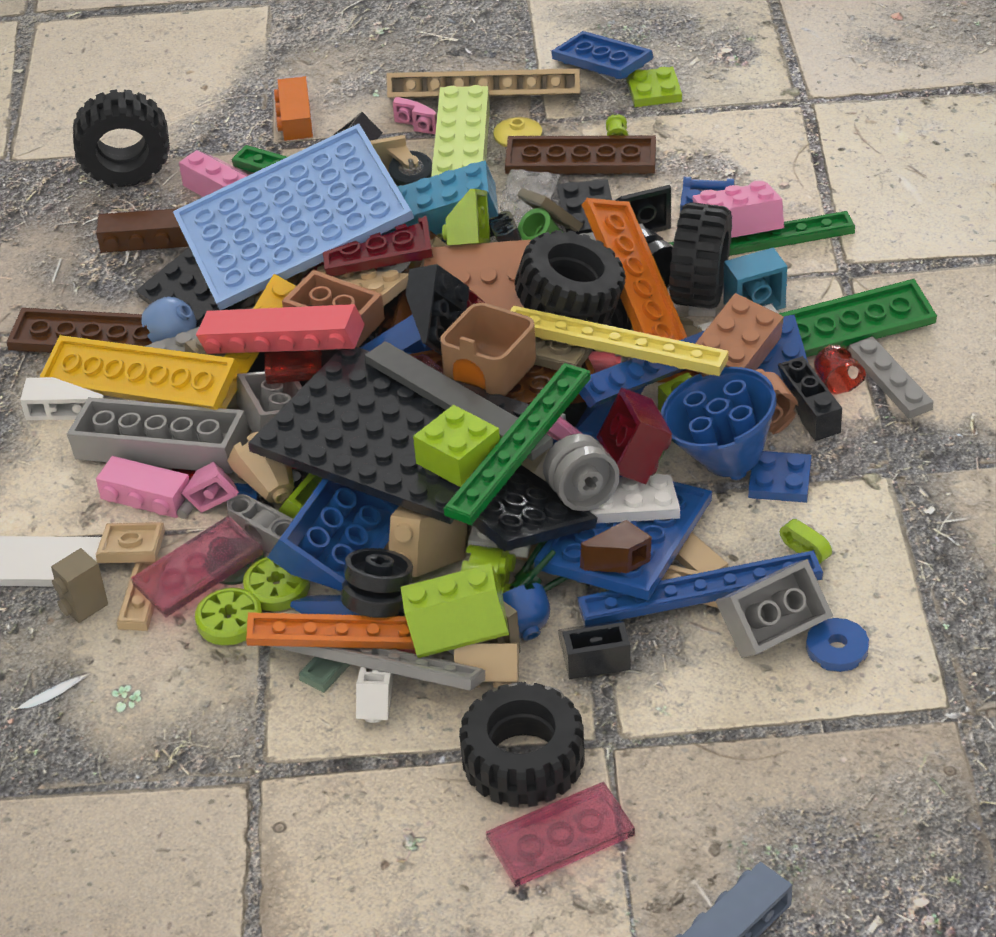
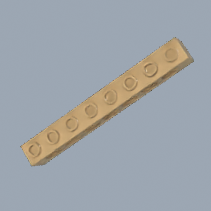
M580 69L387 73V97L390 99H395V97L439 98L440 87H465L473 85L488 86L489 97L581 95Z

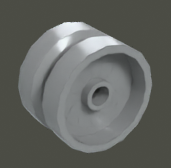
M578 433L564 437L556 442L547 452L543 463V475L546 481L557 493L561 501L572 510L588 511L598 508L610 499L619 483V468L615 460L590 435Z

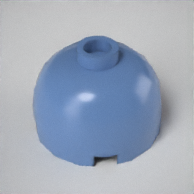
M176 297L160 298L146 307L142 313V326L147 325V329L150 332L147 336L152 342L175 337L177 334L187 332L197 326L194 312L190 306Z

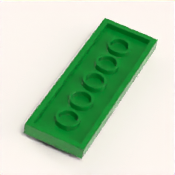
M915 279L779 313L782 316L795 315L806 357L848 347L853 343L872 336L878 339L935 324L937 320V314Z

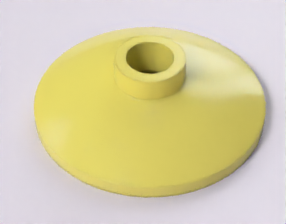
M509 118L496 125L493 132L494 139L500 145L507 147L508 136H542V127L538 122L530 118Z

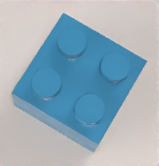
M774 247L724 261L723 303L725 305L737 293L761 306L772 304L776 310L786 308L787 265Z

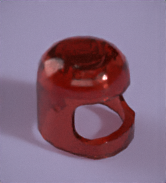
M842 345L826 346L815 357V372L832 394L837 395L849 392L865 380V369L858 360L852 358L851 352ZM850 366L858 368V375L855 379H851L848 374Z

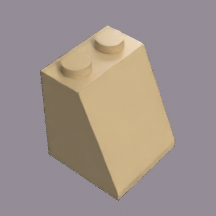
M399 506L390 517L389 550L406 556L413 565L412 576L418 577L463 560L466 557L468 524L458 520L448 524Z

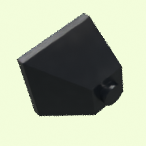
M670 185L620 196L616 199V201L630 202L638 223L643 224L645 229H650L654 232L671 229Z

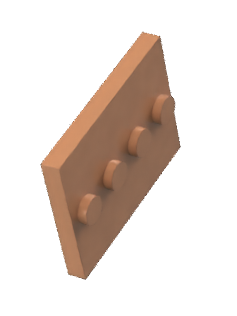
M531 240L432 247L433 257L424 259V266L438 264L469 286V289L477 294L486 304L509 311L513 306L524 308L516 294L514 282L524 250Z

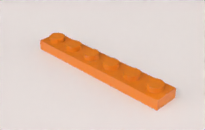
M248 612L247 646L415 649L405 616L376 618L364 615Z

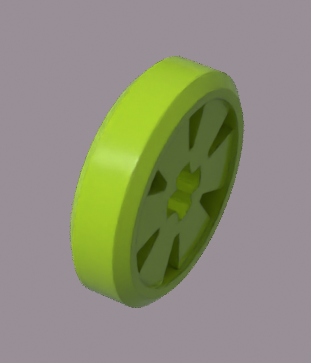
M264 557L247 569L243 578V586L245 590L251 592L259 599L262 610L282 611L291 608V601L307 596L310 589V581L291 575L276 563Z
M224 588L214 591L204 597L196 608L195 620L198 632L205 640L217 645H234L244 642L247 636L248 612L263 613L261 603L255 595L245 589Z

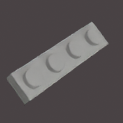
M873 336L849 345V354L908 419L933 410L934 401Z

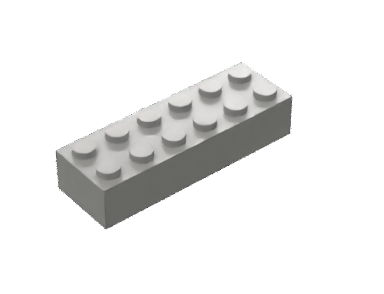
M88 397L67 433L76 460L108 462L112 456L156 467L195 471L215 462L225 473L232 474L233 470L227 460L233 446L241 442L242 446L248 442L247 436L250 435L244 410L223 408L214 410L199 406Z

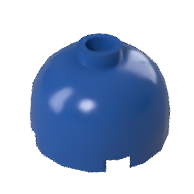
M532 583L534 589L526 590L525 586L521 585L502 594L503 601L517 610L519 638H523L525 641L538 637L541 634L540 630L546 625L550 617V603L543 586L539 583Z

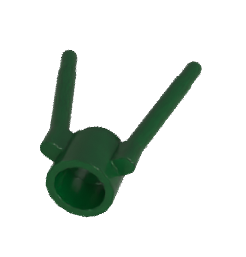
M547 541L538 543L522 569L514 576L515 580L511 583L514 588L524 585L526 590L534 589L532 583H543L537 575L555 556L556 552L551 550L533 570L530 568ZM559 576L544 585L543 588L547 592L568 580V578Z

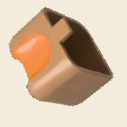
M476 303L471 305L440 337L443 374L454 381H461L485 389L486 393L506 396L534 366L536 361L534 320L526 315L490 304Z

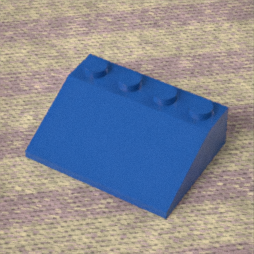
M323 478L267 558L291 575L342 591V583L345 580V559L348 554L365 548L384 549L389 542L390 517L399 506Z

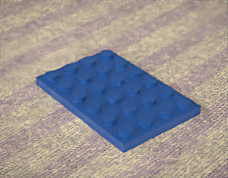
M673 481L680 506V519L631 521L632 524L650 535L652 540L650 562L629 573L585 571L580 568L581 543L621 522L596 523V527L593 529L548 540L534 559V568L551 550H554L556 552L555 556L541 571L580 583L601 587L609 591L630 595L634 598L649 600L712 501V491Z

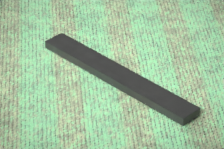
M386 341L365 354L367 364L443 409L447 410L452 405H456L498 427L500 439L518 419V417ZM545 434L527 458L533 461L552 447L553 438Z

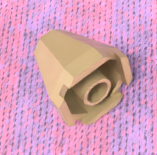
M253 432L252 434L247 436L248 441H250L258 432ZM241 442L233 446L227 460L231 469L268 502L282 503L286 501L294 489L292 467L250 452L248 443L242 446Z

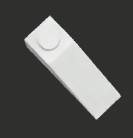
M54 377L26 378L20 401L26 420H75L88 397L104 399V395Z
M360 667L356 682V719H364V721L370 723L388 720L394 674Z

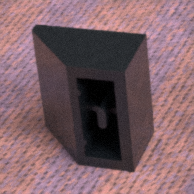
M617 620L558 629L569 680L631 670L630 642L623 621Z

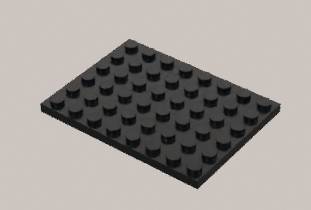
M355 347V349H340L248 442L249 451L448 524H452L455 520L444 516V507L461 487L416 464L413 436L446 410L367 364L365 354L370 351ZM455 381L518 418L530 405L500 394L486 393L485 389L461 381Z

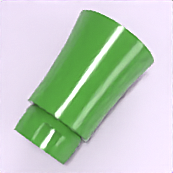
M535 208L528 211L518 225V230L523 240H532L543 233L549 232L551 234L554 230H561L543 208Z

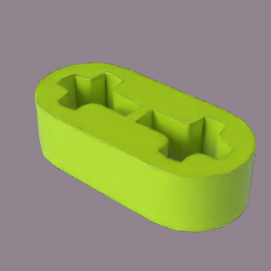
M792 519L780 528L781 539L795 552L803 553L814 550L819 564L832 555V547L828 540L803 522Z

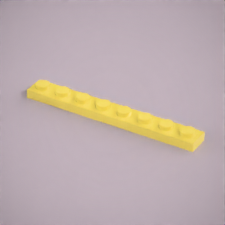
M513 306L510 310L532 318L535 325V337L543 340H553L567 343L571 346H581L599 352H609L623 357L646 360L650 363H660L674 366L678 369L702 372L706 375L720 376L728 362L729 351L518 306Z

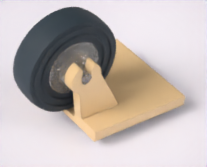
M405 135L370 141L396 186H403L422 178L431 177L432 160L424 153L409 151L406 146Z

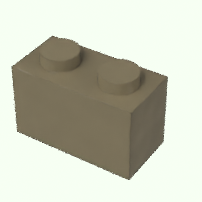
M82 548L51 566L54 576L52 584L60 598L57 603L64 615H71L80 623L108 605L99 564Z

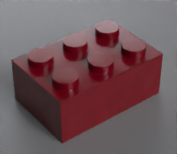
M621 387L597 435V439L605 451L615 460L620 476L646 485L650 476L656 473L659 465L658 460L663 451L669 448L672 433L652 398Z

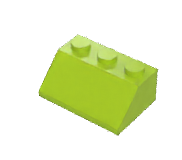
M492 563L401 587L404 614L418 658L509 635L501 584Z

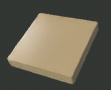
M107 523L96 552L97 563L156 562L165 533L164 523Z

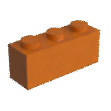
M306 76L277 79L278 89H274L278 132L283 131L284 141L313 138Z

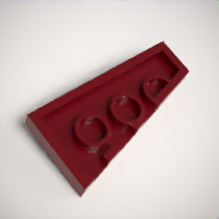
M427 216L419 218V223L409 227L406 224L396 226L395 232L383 236L379 232L370 235L366 242L359 243L353 241L323 252L325 273L330 276H341L357 271H367L373 268L394 266L400 263L432 258L433 252Z

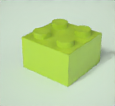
M452 405L413 436L416 464L461 487L500 441L499 428L456 405Z

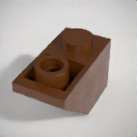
M625 520L581 543L580 568L585 571L629 573L650 562L652 537L628 520Z

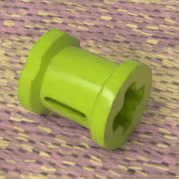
M618 114L607 118L606 130L608 132L606 136L628 135L626 130L627 120L624 116Z

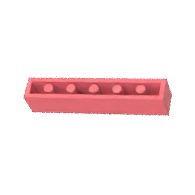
M355 304L216 310L206 312L196 336L207 354L355 349L365 324Z

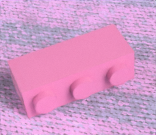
M112 456L96 477L101 499L174 518L178 517L177 510L186 500L181 493L190 481L188 474Z

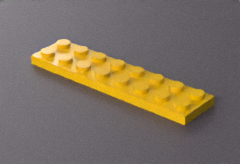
M59 335L39 378L54 377L104 396L151 403L199 406L217 410L221 408L240 364L235 358Z

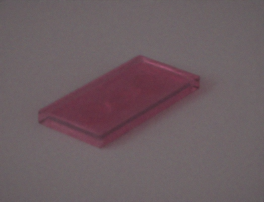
M228 515L131 577L133 585L166 618L264 554L262 546Z
M604 781L486 831L487 841L515 887L635 836V827Z

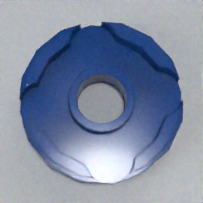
M830 618L813 626L808 632L806 641L808 656L813 662L820 663L821 667L826 670L837 672L853 670L858 667L863 659L865 661L868 656L869 638L867 633L859 624L842 618ZM834 642H840L845 646L841 648H835L830 644Z

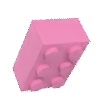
M754 181L748 186L732 185L726 187L725 190H704L698 195H693L694 203L725 206L731 211V238L784 228L782 198L767 182Z

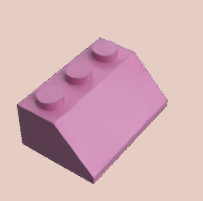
M198 150L179 162L183 186L202 197L249 176V174L219 158Z

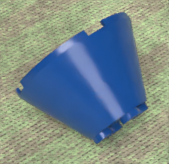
M724 367L720 376L708 375L702 377L700 373L676 387L665 400L661 409V415L672 433L671 441L714 475L730 477L732 480H740L761 459L777 399L772 383L763 374L743 367Z

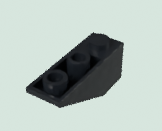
M801 356L779 363L778 369L784 383L798 401V406L795 405L800 420L812 438L818 441L841 433L842 407L806 359Z

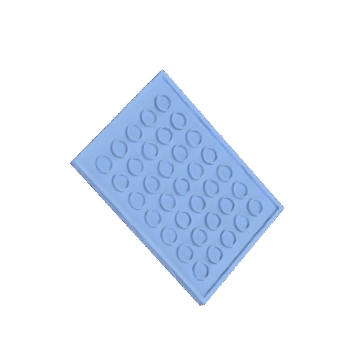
M360 124L354 125L173 211L219 310H223L263 291L273 274L286 280L324 262L323 252L353 241L359 243L366 242L370 235L379 232L382 234L414 219L411 209Z

